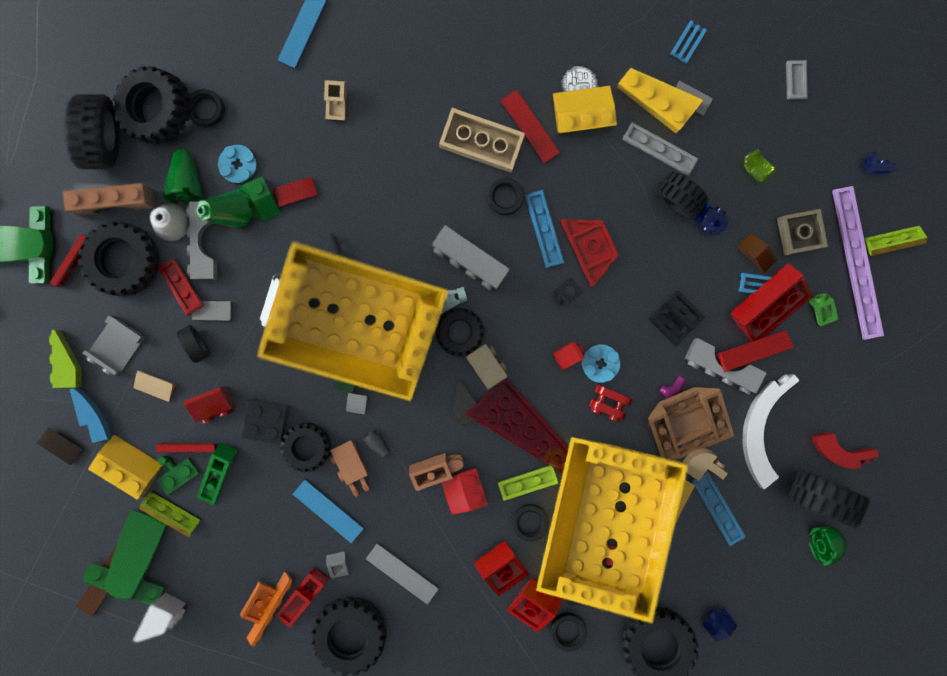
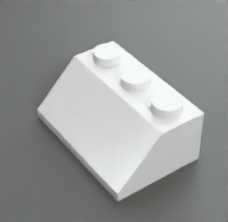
M167 593L162 595L151 604L133 641L139 642L172 629L174 624L176 625L183 618L186 612L183 608L186 603Z

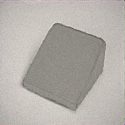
M348 393L346 412L365 414L368 395Z
M345 552L326 556V565L331 579L350 575Z

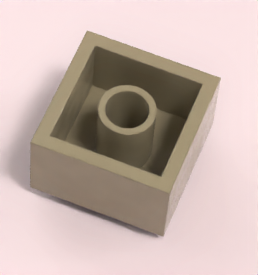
M821 209L777 218L784 256L828 247Z
M484 344L466 358L487 389H490L508 377L506 375L508 370L502 361L498 363L495 359L497 353L491 345L487 347Z

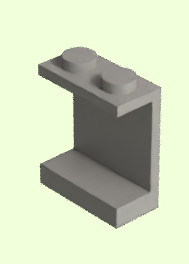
M109 315L105 320L108 324L90 350H84L83 354L87 356L86 360L94 365L99 364L103 367L102 371L112 376L121 374L146 337L116 316Z

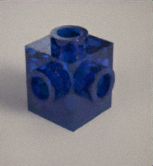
M706 203L695 218L703 225L701 228L709 234L714 232L717 235L727 228L728 221L730 220L725 216L727 213L719 206L714 208Z
M724 607L718 610H710L706 614L707 618L702 623L716 642L729 638L738 626Z

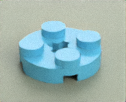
M242 145L228 146L220 154L218 159L219 172L227 181L234 184H242L256 174L257 160L247 147ZM240 159L243 166L235 169L233 162Z
M599 344L589 348L584 353L581 366L590 380L604 383L612 380L619 372V355L612 347ZM603 358L606 366H602L599 369L596 360L600 361Z

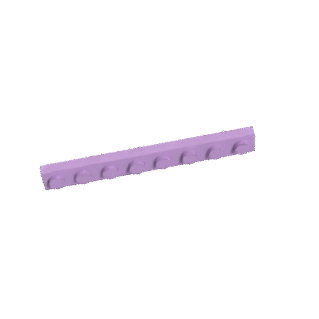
M850 186L832 190L863 340L884 336L854 188Z

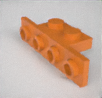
M288 572L283 573L275 588L259 581L240 613L241 618L255 623L247 636V640L253 647L262 639L263 631L271 623L275 610L280 607L283 596L292 586V578Z

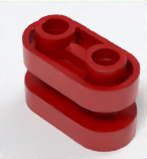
M597 385L595 392L600 395L597 401L591 399L589 404L592 407L591 411L602 415L603 412L609 414V419L620 422V419L625 420L627 413L622 412L624 404L630 406L633 399ZM607 397L617 401L615 408L604 404Z

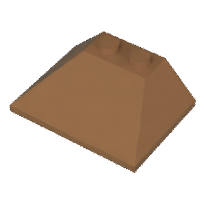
M693 387L660 401L648 417L660 456L673 460H678L696 449L707 448L734 436L721 390L717 388Z

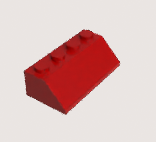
M788 263L730 314L736 325L753 342L769 335L813 296L804 275Z

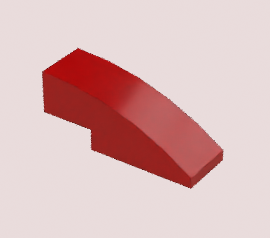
M314 567L275 616L290 628L329 578Z

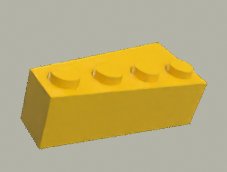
M632 68L628 70L617 85L619 90L676 134L703 101V99Z

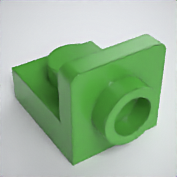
M818 294L814 298L809 299V303L814 307L817 323L820 326L838 320L835 301L828 294Z

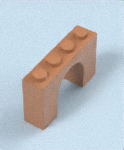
M143 183L63 191L65 211L77 216L98 214V209L111 207H128L134 210L155 209L154 191Z

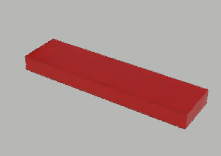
M517 90L501 100L502 105L520 131L525 133V138L543 164L560 153Z
M787 330L721 352L717 356L724 372L785 352L794 348Z

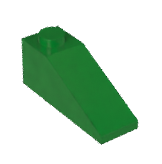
M223 443L218 445L211 455L196 498L212 505L216 503L233 466L238 450Z

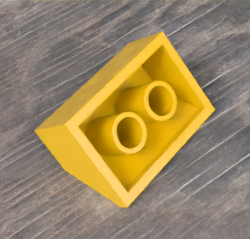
M610 86L553 93L558 133L617 125L615 104Z
M113 435L98 452L88 470L138 500L145 496L163 465H160L156 459L122 438Z

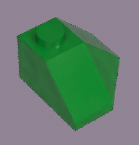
M263 176L237 189L245 192L250 198L251 202L248 203L249 208H252L251 217L265 222L282 214L270 186Z

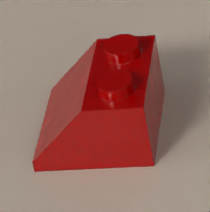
M227 386L219 387L183 401L185 408L195 423L201 421L202 424L213 421V416L219 414L220 417L231 413L230 409L235 408Z
M476 466L453 473V479L441 482L451 515L472 511L488 505Z
M506 541L497 545L474 563L483 580L498 596L529 575L527 569Z
M531 578L522 587L507 611L539 632L556 616L563 598L536 591L538 581Z

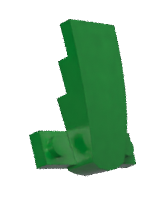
M30 207L29 228L0 226V264L29 262V283L49 284L50 259L53 253V237L50 231V207Z
M130 510L118 540L110 569L89 563L82 583L103 589L109 595L119 600H136L148 605L153 604L161 597L164 587L143 581L152 563L167 525L154 517Z

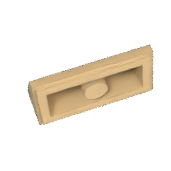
M138 370L133 388L170 402L176 384Z

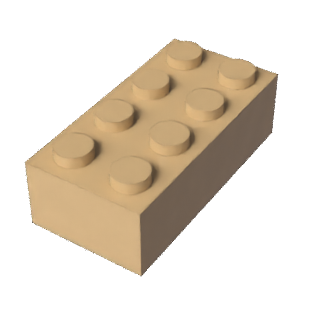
M452 108L439 147L512 173L525 133Z

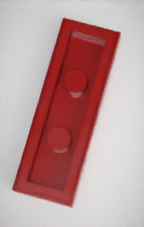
M80 234L50 281L55 287L64 286L82 257L79 254V250L84 249L85 244L82 242L84 238L89 239L88 236Z
M172 258L158 267L187 316L204 306L176 258Z
M160 443L156 445V452H214L218 444Z

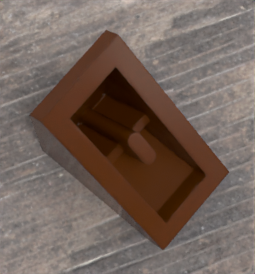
M751 233L737 246L763 274L778 260L769 244Z

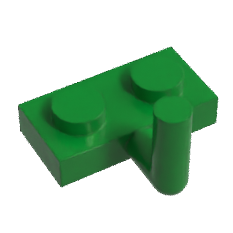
M165 455L158 458V463L160 465L165 464L169 471L156 481L166 495H169L200 472L190 457L175 466L171 458Z

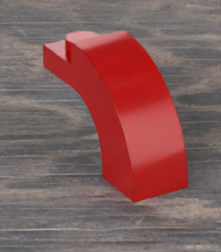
M828 432L811 436L813 444L820 455L838 466L858 469L861 468L860 460L861 463L872 462V458L879 457L878 450L873 448L851 452L845 451L838 444L835 433Z

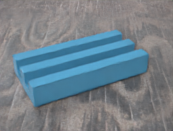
M690 20L670 55L686 64L707 30L705 28L702 29L700 25H696ZM693 28V32L680 53H676L689 29ZM699 32L700 35L696 39L686 58H684V52L686 51L695 34Z
M741 273L738 292L754 293L757 290L746 289L744 286L761 287L763 283L745 281L746 277L769 280L772 277Z

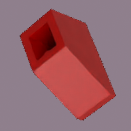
M574 341L553 352L552 355L561 370H564L583 360L584 356L582 354L585 351L580 343H575Z

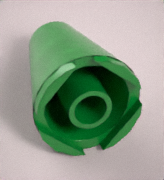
M177 149L172 154L163 192L164 200L177 204V201H183V204L199 202L203 193L193 155L187 149Z
M231 190L202 200L198 203L196 209L201 220L232 228H241L248 225L252 216V208H249L248 203L251 202L250 198L242 190Z

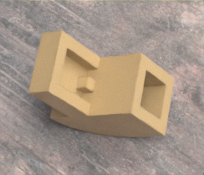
M325 80V119L345 120L346 81Z
M696 449L690 452L682 462L688 465L686 473L698 481L708 469L723 480L728 474L724 469L725 465L717 460L716 454L709 449Z

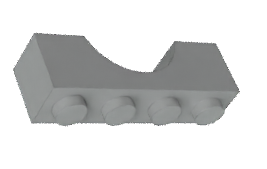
M189 202V207L186 208V215L189 218L187 237H190V245H187V255L190 257V264L187 266L188 276L193 280H217V260L210 258L202 247L203 233L214 223L199 218L196 211L199 202Z
M694 338L684 358L689 361L688 365L696 369L701 367L705 369L704 373L715 378L717 375L723 378V383L730 386L735 384L740 387L739 390L748 395L750 392L757 393L766 375V372L750 364L734 371L724 372L716 360L715 347L698 338Z

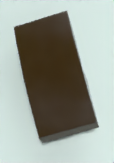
M49 427L45 429L36 442L69 465L73 463L82 450L81 447Z

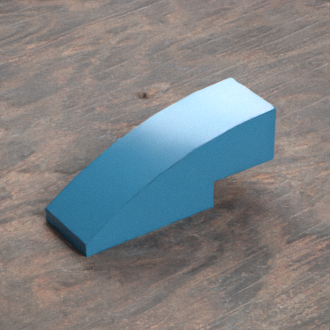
M70 389L79 426H88L92 443L112 438L109 425L95 402L82 389Z

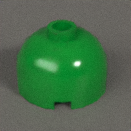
M821 526L812 529L810 535H812L813 541H809V546L814 558L817 561H822L824 566L840 561L847 549V541L844 535L832 526Z

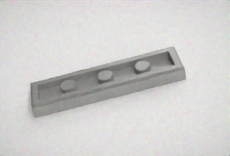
M631 122L622 138L623 141L687 176L690 175L699 159Z
M379 543L375 545L366 557L367 561L426 604L430 602L439 589Z

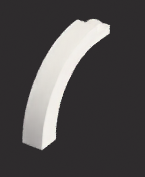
M793 374L783 375L778 379V384L770 380L752 401L744 421L742 442L745 460L753 479L762 489H766L779 478L771 467L765 452V423L775 402L799 381Z

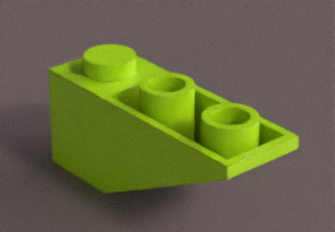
M52 330V334L49 336V343L52 345V353L49 358L52 365V372L50 374L52 388L82 387V368L62 331Z

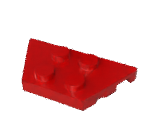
M562 219L560 220L562 227L591 288L619 256L603 220Z

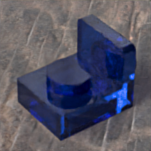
M871 152L865 157L864 166L867 168V174H890L896 171V163H889V160L877 161V152Z

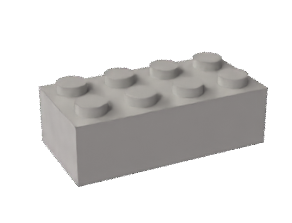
M446 225L432 243L433 251L442 259L444 256L449 258L452 266L457 269L460 267L465 269L467 276L473 280L476 278L481 280V285L489 291L492 288L496 291L510 270Z

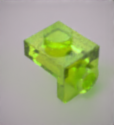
M759 149L750 152L745 157V170L760 183L764 182L775 172V167L761 156Z

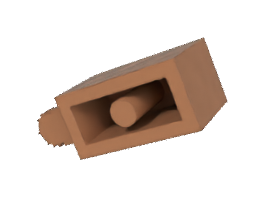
M352 439L331 449L332 454L329 456L333 465L337 464L340 470L337 472L341 482L349 485L354 497L359 496V491L354 484L357 480H360L366 492L370 491L365 479L369 472L354 440Z
M446 453L409 465V475L415 490L418 491L453 479L452 473L463 467V457L460 454L446 456Z

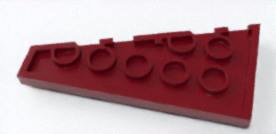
M507 377L496 384L465 413L470 418L563 473L569 447Z

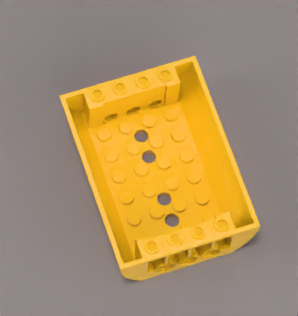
M292 242L265 325L258 357L411 401L448 290ZM317 298L320 304L318 307L313 308L309 305V300ZM333 303L339 309L336 313H330L327 307ZM366 316H375V322L367 324L365 322ZM388 320L394 323V327L390 330H386L383 327L384 322Z
M571 437L536 591L652 623L688 465L673 459L620 446ZM627 482L631 488L628 493H623L620 490L621 483ZM618 501H623L626 504L624 512H619L616 509ZM609 539L617 541L618 546L616 549L608 547L607 541ZM608 557L613 560L611 568H606L603 565L604 558Z

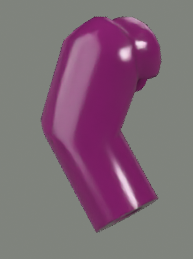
M678 376L674 385L669 387L666 385L662 386L660 394L664 395L665 398L679 394L687 380Z

